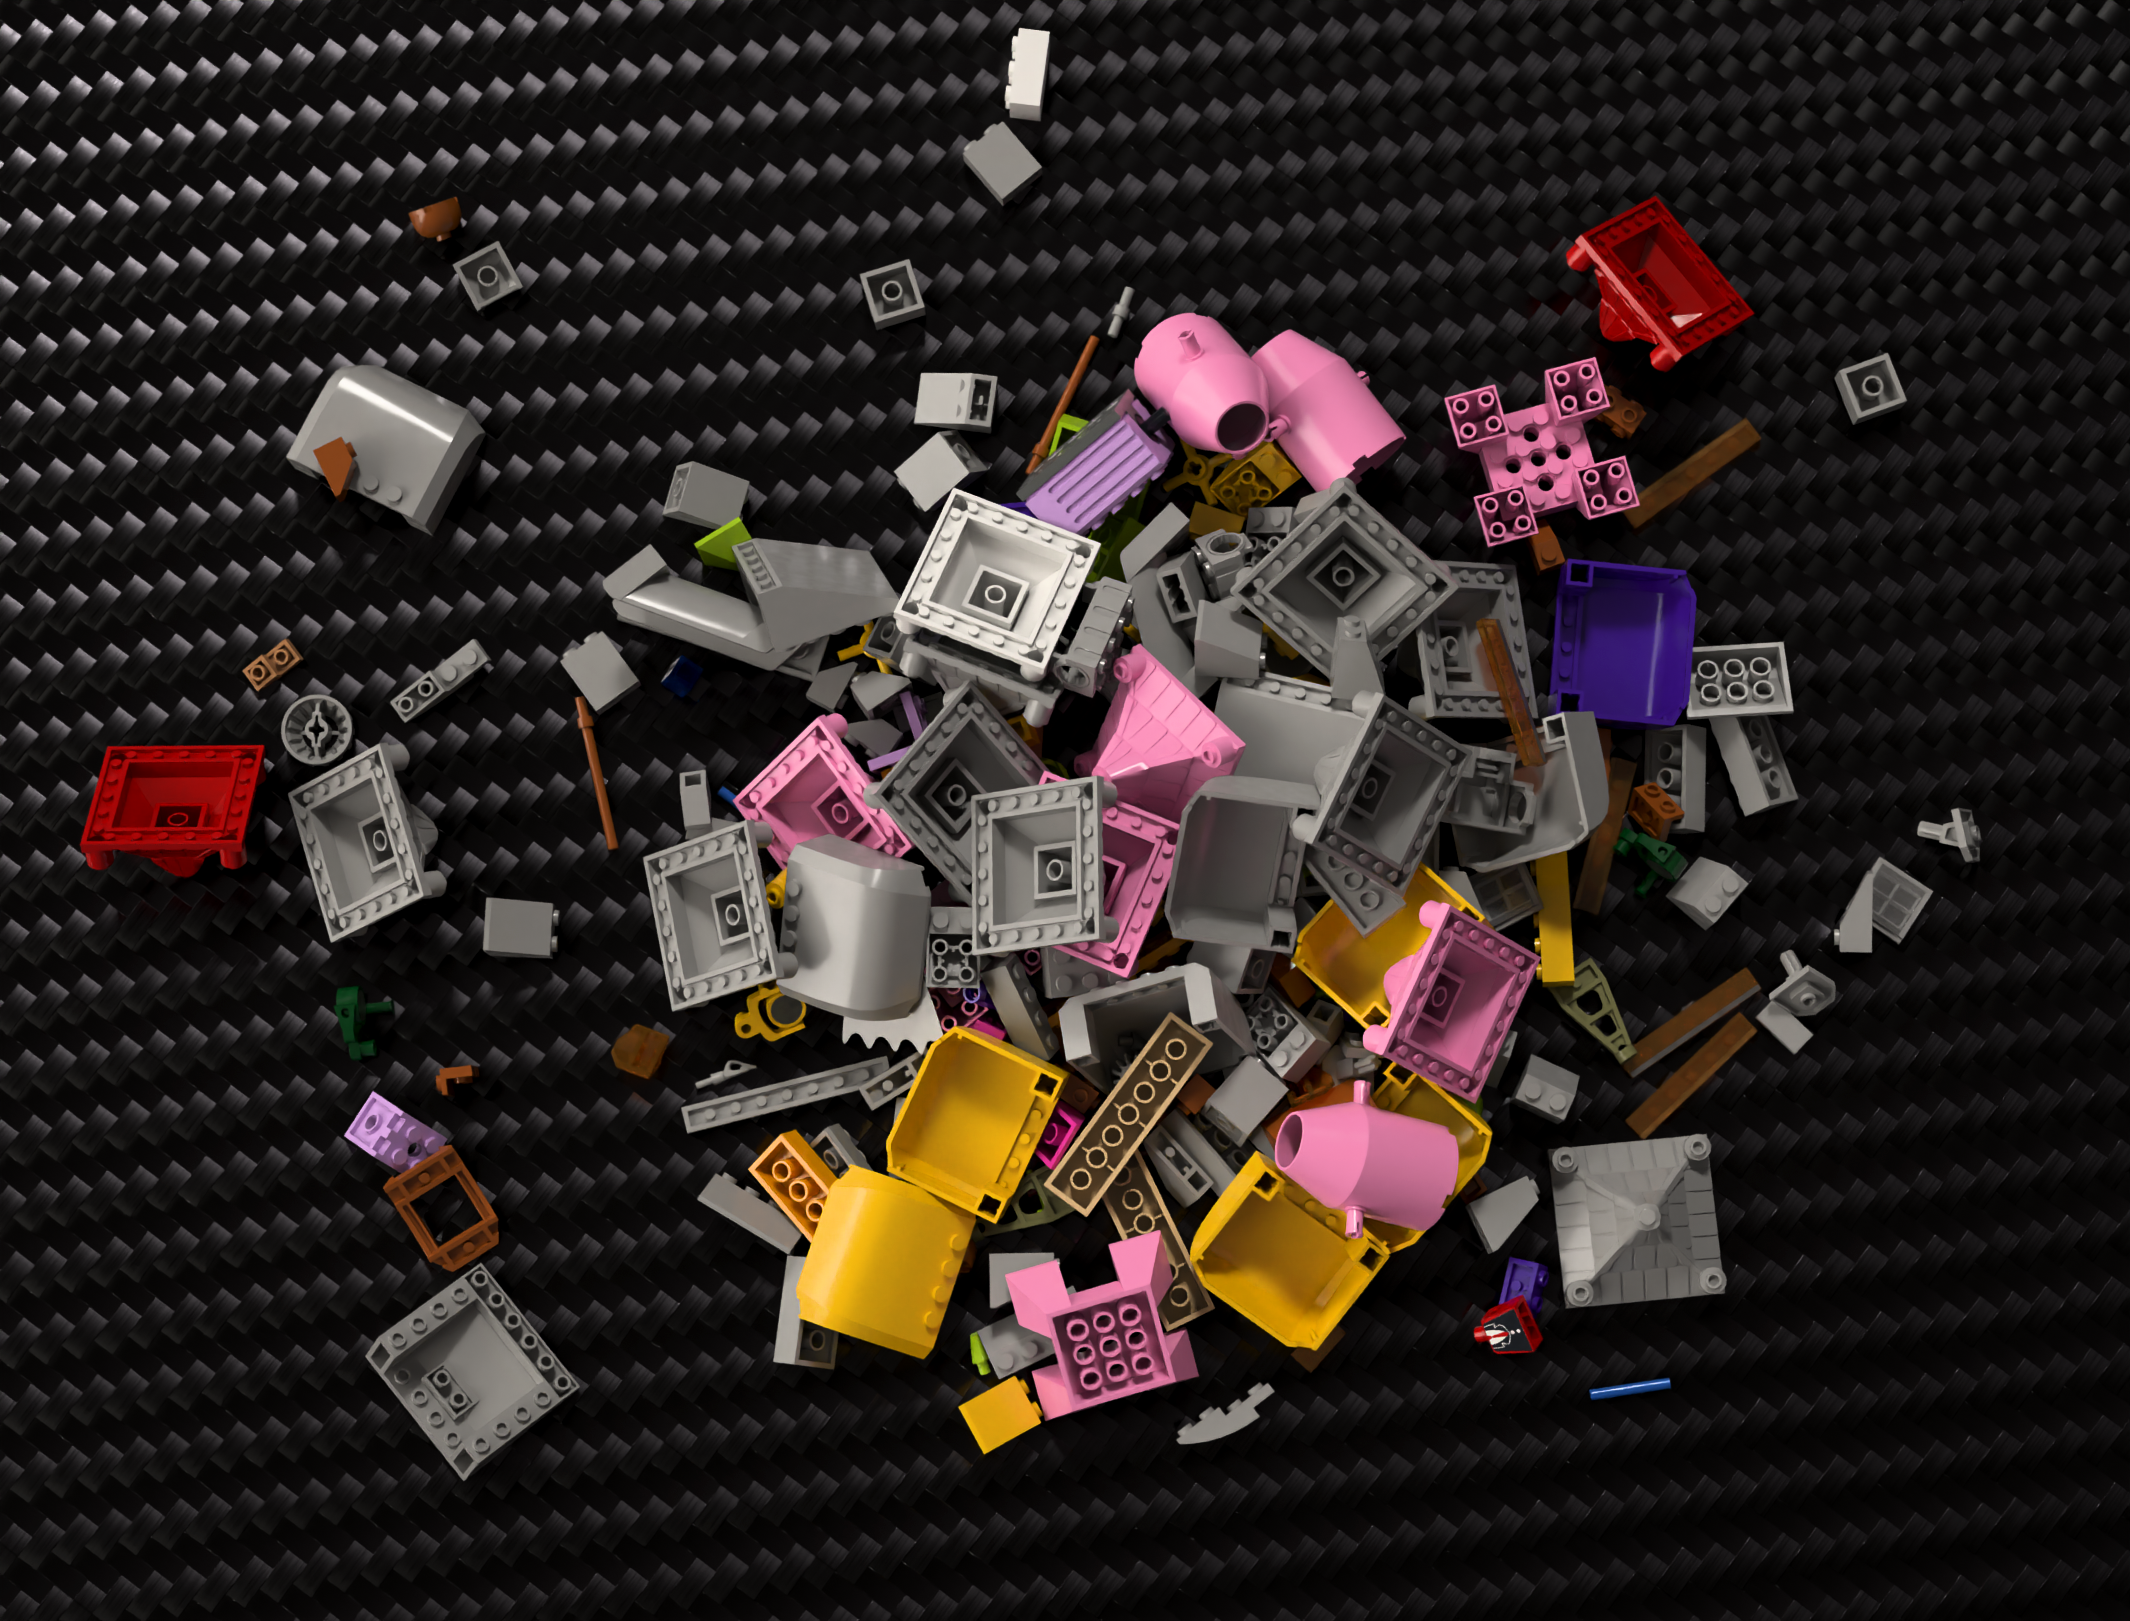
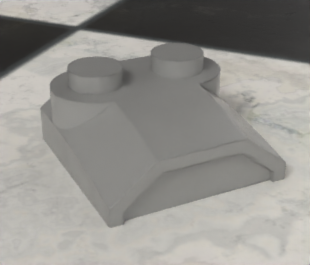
M499 241L453 264L477 311L523 287Z

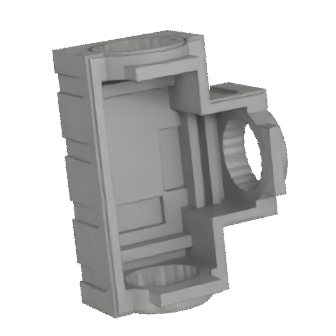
M1223 529L1195 539L1196 546L1191 549L1193 550L1209 596L1208 602L1215 603L1233 597L1230 593V588L1236 584V574L1239 570L1245 568L1242 557L1246 553L1254 551L1253 545L1244 533H1226ZM1229 543H1238L1233 546L1229 545Z
M1106 576L1102 577L1101 581H1096L1092 584L1084 583L1082 602L1090 605L1074 640L1070 639L1063 655L1053 652L1051 655L1050 672H1053L1063 682L1065 689L1093 698L1096 690L1101 691L1104 682L1109 683L1113 674L1112 664L1122 654L1123 647H1120L1124 638L1122 631L1124 626H1130L1133 618L1131 610L1135 597H1132V585ZM1062 666H1068L1069 672H1066Z
M1463 745L1473 753L1439 822L1525 836L1526 827L1530 824L1533 825L1537 810V797L1533 793V783L1513 780L1517 754ZM1525 796L1526 811L1524 817L1519 822L1517 807L1520 799Z

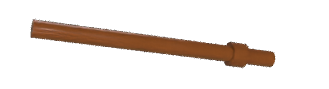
M1090 336L1040 443L1036 444L1032 451L1033 457L1025 472L1027 475L1042 460L1047 458L1050 452L1048 448L1055 435L1058 422L1062 415L1065 414L1097 348L1100 341L1099 338Z
M585 696L575 698L579 715L577 723L579 730H582L608 850L618 849L592 727H594L593 718L589 716Z

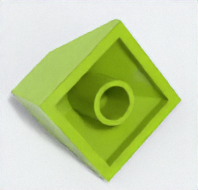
M737 517L694 543L705 565L739 572L731 546L752 540L741 519Z

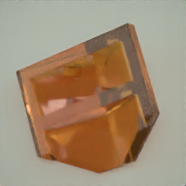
M635 1024L630 1031L617 1039L611 1051L615 1066L650 1079L659 1067L669 1041V1036Z
M1316 1064L1309 1069L1298 1083L1283 1079L1286 1082V1087L1289 1089L1286 1095L1292 1108L1325 1094L1335 1085L1332 1076L1319 1069Z

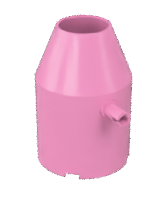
M1195 313L1175 315L1164 320L1148 333L1141 343L1143 347L1139 357L1135 359L1134 366L1135 379L1143 395L1156 410L1162 406L1165 408L1170 416V421L1167 423L1188 445L1201 450L1230 453L1234 460L1246 457L1249 451L1256 448L1263 441L1269 428V388L1261 368L1216 320L1209 316H1200Z
M1289 329L1273 338L1251 357L1263 371L1269 388V428L1267 434H1270V436L1266 437L1264 441L1271 442L1275 439L1316 492L1330 488L1334 480L1342 477L1349 478L1357 485L1363 480L1360 477L1361 474L1371 466L1376 470L1405 442L1406 437L1403 431L1368 389L1367 386L1370 383L1369 376L1360 379L1366 373L1363 371L1356 373L1349 363L1337 354Z
M1364 1080L1354 1082L1353 1102L1296 1111L1286 1117L1276 1139V1164L1280 1170L1328 1208L1344 1211L1347 1214L1346 1237L1349 1238L1350 1234L1353 1239L1363 1237V1217L1423 1231L1432 1227L1444 1213L1445 1208H1442L1447 1194L1452 1195L1459 1164L1457 1141L1455 1135H1451L1448 1132V1127L1372 1107L1369 1104L1371 1083L1366 1082L1365 1086Z

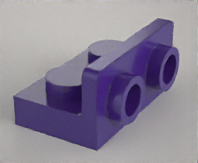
M1510 1257L1499 1305L1524 1295L1533 1318L1536 1319L1537 1313L1541 1311L1543 1305L1541 1296L1543 1287L1547 1285L1549 1279L1548 1267L1539 1263Z

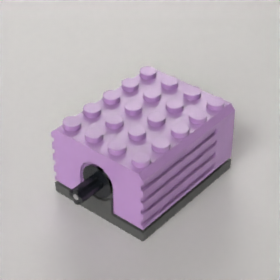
M1127 389L1033 469L1017 491V496L1022 501H1027L1025 505L1040 521L1086 537L1085 535L1089 532L1090 528L1094 531L1105 522V518L1109 515L1110 511L1115 514L1125 505L1124 502L1128 499L1129 495L1135 497L1145 488L1144 485L1148 482L1149 478L1154 481L1165 471L1167 463L1174 455L1172 450L1175 447L1172 438L1162 428L1170 421V416L1165 408L1162 406L1150 415L1138 399L1134 401L1135 396Z

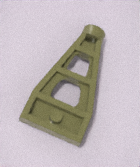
M1591 957L1574 968V986L1547 987L1560 1008L1611 1051L1621 1065H1624L1638 1055L1637 1050L1631 1044L1607 980ZM1591 990L1599 994L1603 1005L1601 1011L1595 1015H1588L1577 1006V1000ZM1606 1015L1612 1018L1617 1028V1031L1610 1036H1605L1595 1025V1022ZM1621 1045H1626L1621 1051L1618 1050Z
M1045 1165L1029 1173L1020 1181L1010 1203L1018 1216L1016 1221L1000 1225L998 1222L995 1224L979 1216L976 1219L971 1234L974 1242L977 1243L988 1236L1054 1222L1076 1211V1209L1043 1186L1054 1170ZM1030 1189H1036L1044 1203V1209L1041 1212L1025 1214L1020 1208V1198ZM980 1223H982L985 1226L984 1232L982 1230V1227L980 1226Z

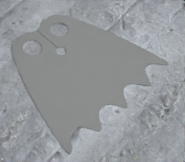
M924 978L921 997L917 1003L913 1004L908 1012L910 1015L906 1018L889 1021H865L844 1016L843 1043L845 1044L852 1034L857 1033L862 1037L868 1049L872 1048L878 1037H883L889 1042L892 1049L897 1051L901 1041L907 1039L914 1044L920 1054H923L928 1041L935 1042L943 1036L941 1025Z

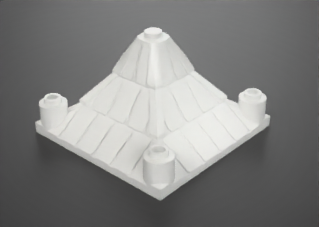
M953 488L898 602L893 618H896V625L903 633L914 634L922 627L928 628L941 635L949 636L962 643L970 644L975 648L1020 664L1021 675L1026 680L1032 682L1040 681L1046 675L1048 662L1085 580L1094 569L1095 559L1099 553L1101 543Z

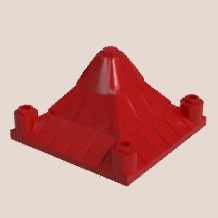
M1656 196L1580 235L1575 240V244L1566 253L1567 263L1572 269L1585 271L1591 264L1596 268L1594 271L1602 294L1599 312L1600 329L1603 336L1613 342L1638 338L1653 344L1659 343L1650 353L1651 364L1659 371H1669L1684 356L1720 335L1729 336L1743 322L1755 314Z
M108 746L80 843L81 852L86 855L87 865L92 869L104 870L114 862L113 850H121V852L151 858L161 868L181 877L195 875L202 866L205 857L218 851L221 864L224 867L238 869L247 862L245 837L257 786L266 780L264 764L265 746Z

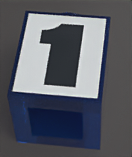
M681 655L671 665L661 684L683 698L691 691L704 669Z

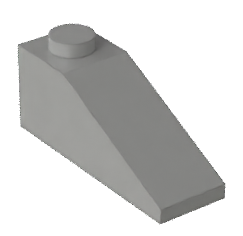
M1873 871L1866 872L1840 921V929H1834V945H1839L1840 952H1872Z
M925 1047L923 1054L916 1051L858 1088L871 1111L912 1087L927 1055V1047Z
M1158 1125L1142 1141L1166 1189L1184 1209L1197 1201L1214 1184L1208 1175L1161 1125Z

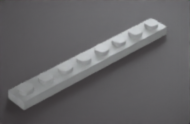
M884 1056L681 1107L687 1133L690 1134L859 1091L858 1088L890 1068L888 1058Z

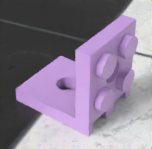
M907 691L899 695L916 741L930 724L925 717V713H928L923 698L920 699L918 695ZM911 746L867 761L870 771L881 776L880 772L894 767Z
M374 1091L344 1135L370 1155L400 1173L407 1171L439 1151V1146H443L447 1141L446 1137L408 1115ZM417 1143L415 1151L408 1154L409 1146Z

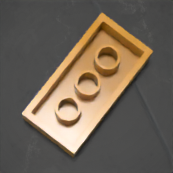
M797 1130L780 1134L748 1170L812 1243L830 1187L838 1178Z

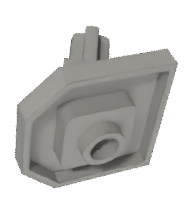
M1962 808L1952 809L1954 822L1943 825L1925 821L1920 822L1917 832L1920 837L1958 846L1965 862L1973 863L1980 861L1978 841H1981V835L1978 826L1974 825L1971 810Z
M1788 950L1781 954L1780 960L1789 977L1786 978V982L1769 994L1772 1002L1798 1017L1816 1015L1835 1000L1836 986L1833 980L1809 965L1803 968L1794 951Z
M1334 1045L1321 1062V1085L1327 1091L1354 1077L1357 1081L1364 1080L1365 1086L1366 1082L1371 1083L1370 1095L1372 1096L1374 1094V1071L1381 1066L1382 1062L1378 1060L1377 1055H1370L1366 1058H1346L1339 1045Z

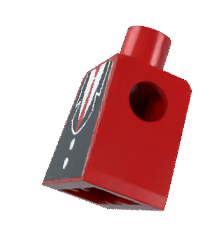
M1524 1295L1489 1309L1481 1320L1482 1326L1475 1327L1474 1329L1476 1341L1479 1343L1489 1341L1496 1354L1534 1352L1543 1340Z

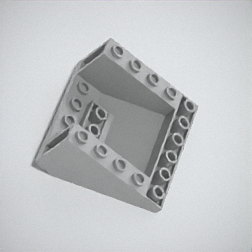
M760 538L731 546L749 603L760 608L770 642L775 652H788L793 650L796 645L817 642L822 636L840 634L846 628L854 625H866L871 622V619L880 616H892L898 605V596L869 551Z
M1265 671L1259 672V679L1223 677L1214 712L1246 744L1233 776L1266 778L1316 785L1313 773L1320 759L1334 749L1343 745L1346 746L1363 725L1365 719L1353 713V700L1331 698V687Z
M482 1263L380 1335L365 1356L463 1481L489 1463L580 1387Z

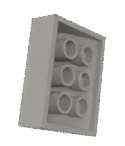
M1784 642L1693 647L1689 702L1685 707L1687 720L1793 713Z

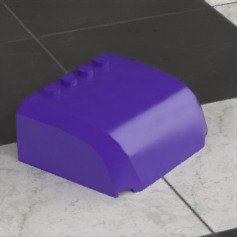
M1567 559L1560 568L1557 583L1547 709L1548 717L1562 712L1594 711L1596 725L1600 728L1659 730L1675 725L1689 702L1697 600L1695 592L1691 588L1686 576V570Z

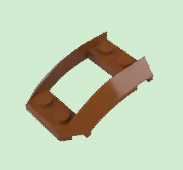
M452 1145L439 1146V1151L397 1177L392 1175L383 1187L419 1242L430 1263L434 1262L441 1265L444 1269L454 1272L496 1246L499 1242V1219ZM455 1175L483 1220L439 1247L411 1201Z

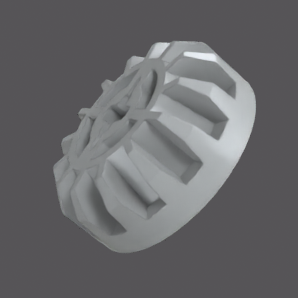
M318 694L309 695L296 701L287 710L281 726L282 739L287 750L297 760L313 767L329 766L330 763L341 760L347 749L350 750L352 746L351 741L353 735H355L353 719L346 708L334 698ZM326 716L336 722L339 731H332V728L326 722ZM320 726L324 729V732H320L318 737L313 732L317 731ZM304 735H307L312 741L313 749L306 745L303 738ZM332 735H338L336 743L331 748L325 750V744L331 740Z

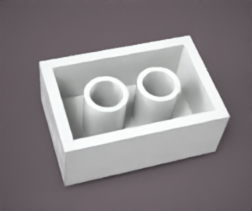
M1019 28L1018 36H1013L1012 59L1015 61H1010L1008 76L1011 86H1006L1005 109H1010V118L1041 121L1050 54V32Z

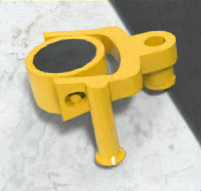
M777 980L769 984L767 982L757 985L759 990L747 997L749 1012H740L735 1017L734 1026L736 1033L741 1038H750L761 1033L765 1039L773 1042L806 1028L803 1021L806 1013L805 1002L782 994L776 984ZM765 998L764 1005L768 1017L774 1025L780 1027L779 1029L771 1028L762 1018L758 1009V1002L761 999Z

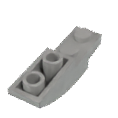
M472 639L435 670L428 671L390 703L402 720L408 723L462 687L474 677L473 674L490 662L491 659L476 639Z
M1259 1382L1248 1391L1250 1397L1245 1401L1241 1402L1240 1399H1237L1226 1408L1229 1411L1228 1414L1225 1415L1219 1407L1215 1410L1209 1407L1199 1415L1200 1422L1194 1426L1188 1423L1177 1432L1180 1435L1176 1439L1179 1444L1207 1442L1236 1432L1260 1417L1254 1407L1275 1391L1268 1383L1263 1386Z

